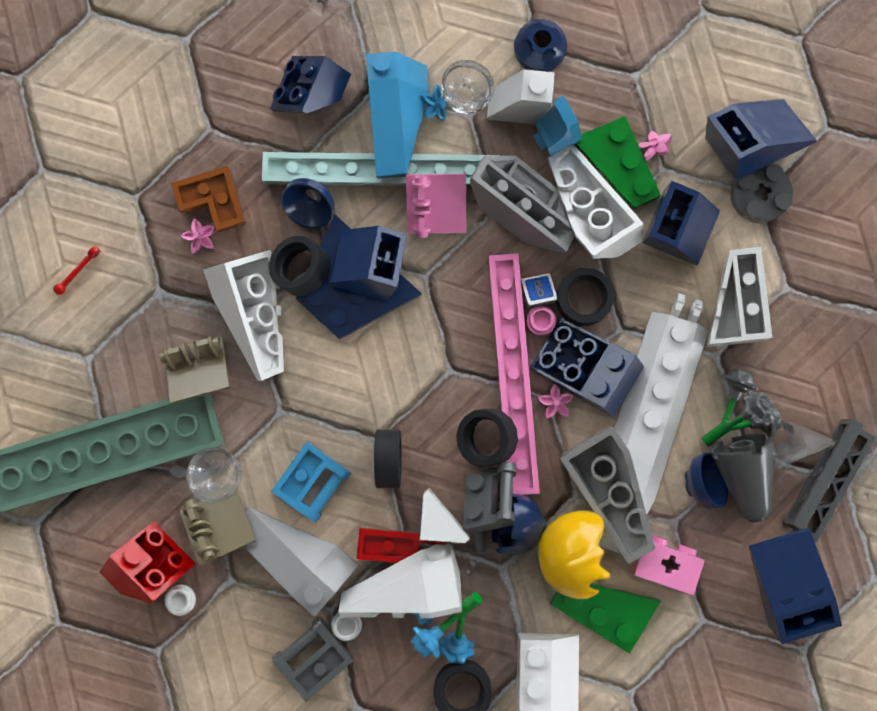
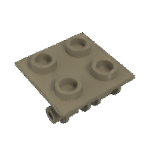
M211 335L207 339L195 342L193 340L190 342V345L182 343L181 348L179 346L170 349L168 347L164 348V352L159 353L161 363L166 364L171 404L230 388L222 336L213 338Z
M236 486L196 503L195 499L184 502V509L180 511L199 567L256 541Z

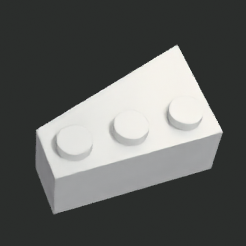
M761 247L730 250L726 255L706 347L761 342L773 338Z

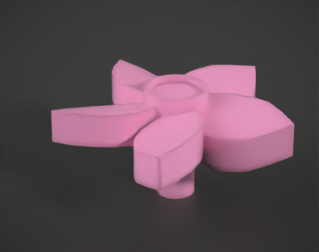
M651 131L648 135L649 142L638 144L640 150L646 151L645 158L647 161L654 155H668L667 146L672 140V135L663 134L658 137L654 131Z
M194 218L191 223L192 231H187L181 235L185 240L192 241V254L197 253L201 245L208 249H215L212 240L208 238L214 234L215 226L206 225L203 227L201 222Z
M554 383L550 391L551 396L543 395L538 397L542 404L549 405L546 409V419L554 416L557 411L562 416L569 417V410L564 404L569 403L574 395L569 393L561 395L559 387Z

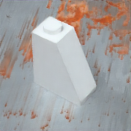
M522 70L491 88L489 91L487 120L534 124L549 112L552 104L555 72Z

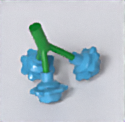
M476 592L472 593L462 601V612L452 614L439 626L436 624L430 630L421 629L417 626L413 627L415 636L411 639V643L414 645V649L420 655L422 654L424 658L431 654L438 658L441 654L445 656L449 663L464 664L466 659L473 657L474 643L468 640L462 632L465 616L482 603L481 596ZM412 613L419 625L424 623L430 625L433 618H420L419 613ZM458 619L456 632H450L447 637L440 639L444 635L443 631Z

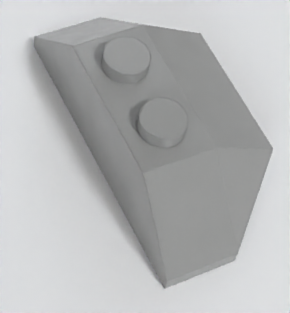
M484 156L469 180L479 209L525 244L561 253L567 252L575 235L558 188L517 156Z

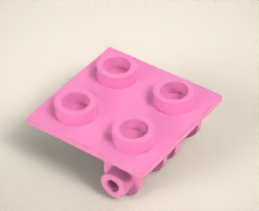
M406 174L407 234H416L418 238H426L428 234L466 233V174Z

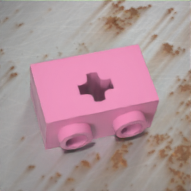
M652 535L655 549L632 562L629 572L635 576L694 596L705 560L696 556L697 550L679 544L677 550L667 546L668 540ZM662 559L673 561L672 567L662 565Z

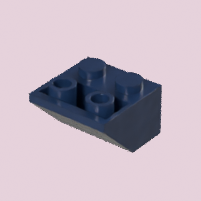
M671 181L662 193L642 243L697 266L720 210L700 192Z
M379 225L342 230L339 236L329 285L387 302L398 287L407 234Z

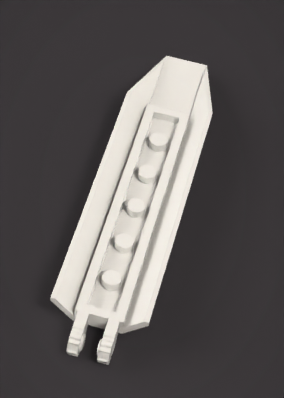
M679 293L673 302L670 315L651 312L637 355L644 368L623 401L614 427L631 453L646 514H648L655 501L709 331L696 324L703 306V302L696 299L692 304L688 320L678 318L685 303V295ZM604 528L599 546L620 553Z

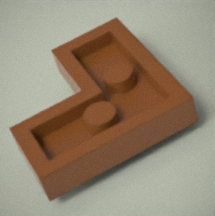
M228 166L171 183L180 213L183 214L209 206L214 226L218 233L247 224Z

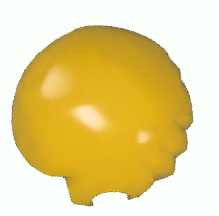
M582 510L563 514L545 529L540 538L538 546L540 570L547 583L555 591L569 598H590L596 595L598 590L589 587V585L595 580H609L610 573L599 565L604 551L599 547V541L604 530V521L598 514Z

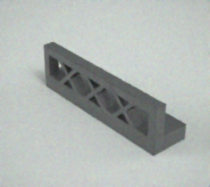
M841 419L783 521L784 524L796 531L805 529L815 512L818 523L811 534L814 541L818 542L876 437L862 430L863 424L855 419ZM857 436L864 439L858 451L849 453ZM845 460L847 472L844 477L834 479ZM830 485L833 495L828 503L819 504Z

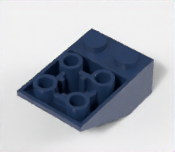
M784 99L735 103L707 116L705 139L735 180L816 143V138Z
M560 317L530 369L587 404L614 418L643 370L644 365L635 354Z
M809 528L748 546L767 624L781 644L842 626L836 597Z

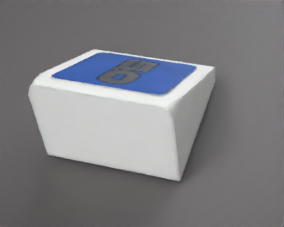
M550 273L521 279L527 308L554 303L558 300Z

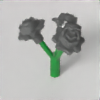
M734 369L730 375H722L721 378L725 379L731 388L728 395L730 401L721 423L701 437L703 442L710 447L729 431L748 427L751 429L761 428L769 438L775 436L776 430L782 426L780 413L777 408H774L773 401L762 392L756 393L753 391L759 389L753 383L754 376L741 369ZM747 393L746 396L742 397L744 403L742 414L729 421L736 401H740L742 394Z

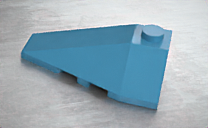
M398 52L366 54L377 179L405 177L408 173L415 148V140L418 129L421 126L426 104L422 100L421 95L429 94L427 66Z

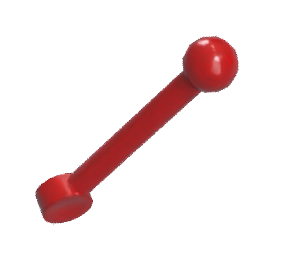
M93 246L88 251V255L61 284H56L53 287L55 294H64L66 291L65 287L92 258L99 255L101 250L97 246Z

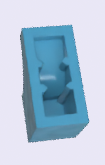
M565 96L553 101L550 111L534 123L537 133L533 136L540 150L547 149L550 157L582 140L579 122Z

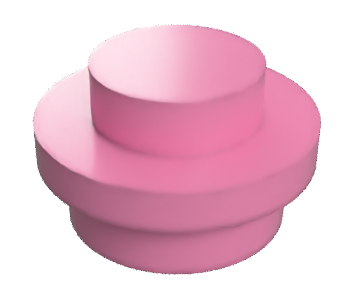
M536 306L527 314V327L536 335H546L554 329L556 315L547 306Z

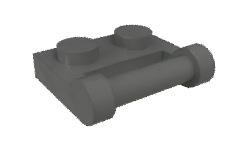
M501 462L498 464V467L466 474L463 530L468 534L515 524V513L512 511L513 477L516 476V464ZM498 481H501L500 508L497 511Z
M319 616L312 622L311 628L283 652L278 651L272 656V660L307 702L353 662L354 657L333 634L327 623ZM321 636L326 643L294 669L290 661Z

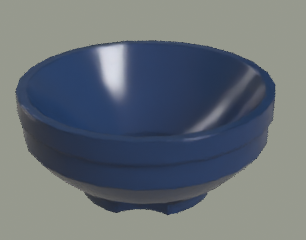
M535 19L529 21L516 35L514 53L519 64L527 70L550 72L562 63L566 55L567 40L565 33L556 23L550 20ZM538 33H545L550 37L551 43L546 47H538L534 43L533 38Z
M307 178L295 179L285 187L281 194V205L284 212L292 221L300 226L317 229L327 225L332 218L335 210L333 197L327 188L318 181ZM306 190H315L319 193L321 199L314 200L310 198Z
M703 453L694 457L684 475L687 493L706 508L716 509L723 507L728 499V488L711 453Z

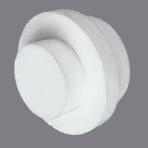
M184 584L171 587L165 595V606L173 615L182 616L189 613L196 603L195 592L191 587Z
M338 612L331 622L332 632L340 640H353L362 629V620L360 617H340Z

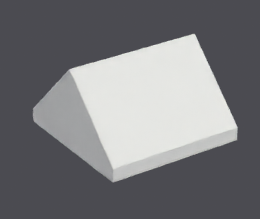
M430 488L425 490L423 494L420 540L466 543L470 539L468 533L463 530L461 524Z

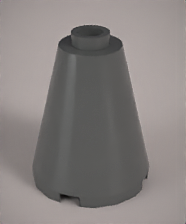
M749 434L733 437V443L725 446L723 441L716 443L710 450L712 458L741 517L748 519L749 522H762L766 520L767 516L772 513L773 438L770 437L766 440V436L763 434Z

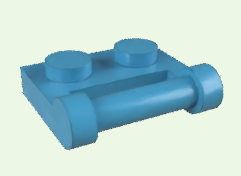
M306 442L271 492L317 523L322 516L321 510L343 479L347 480L352 472L311 443ZM327 467L334 473L309 506L303 500Z

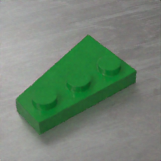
M626 116L581 134L582 140L574 144L586 156L590 164L595 169L597 168L608 180V184L632 210L661 197Z
M591 583L589 587L598 590V593L587 599L569 598L556 591L550 601L551 605L629 654L661 600L616 590Z

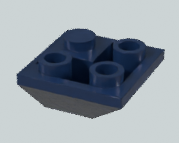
M292 56L284 68L285 74L280 86L277 87L273 94V102L270 109L274 112L307 114L339 102L351 74L326 56Z

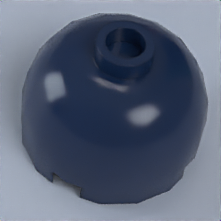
M512 493V511L515 513V524L491 530L492 542L499 545V548L495 549L497 553L522 555L537 545L546 529V521L542 517V513L535 501L527 496Z

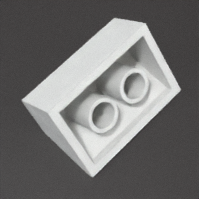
M518 633L517 711H578L579 635Z

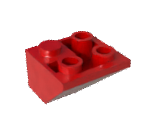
M153 521L110 555L99 573L120 594L152 604L196 563Z

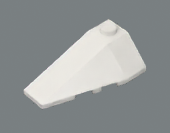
M452 543L434 545L428 549L420 550L342 592L339 605L340 617L374 618L380 613H392L393 618H403L405 613H419L420 618H435L462 612L460 571Z

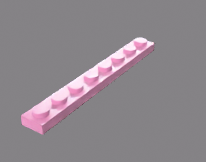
M519 254L488 256L501 411L513 420L518 435L516 450L506 462L516 464V476L513 477V493L520 495L540 494Z

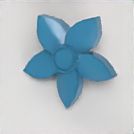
M435 85L432 95H421L422 100L428 105L424 111V118L435 116L437 119L445 121L447 112L444 107L448 106L452 100L449 97H441L442 93L439 85Z

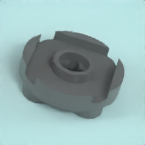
M770 164L735 180L730 191L731 202L736 212L741 216L751 219V222L768 223L780 217L792 205V184L780 165ZM759 186L767 189L768 195H766V200H763L761 196H755Z

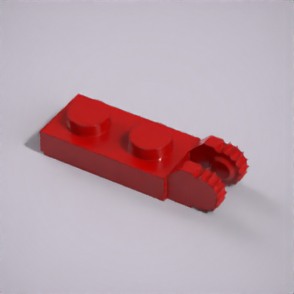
M360 527L356 559L398 563L418 552L419 543L434 546L444 545V541L420 540V533Z

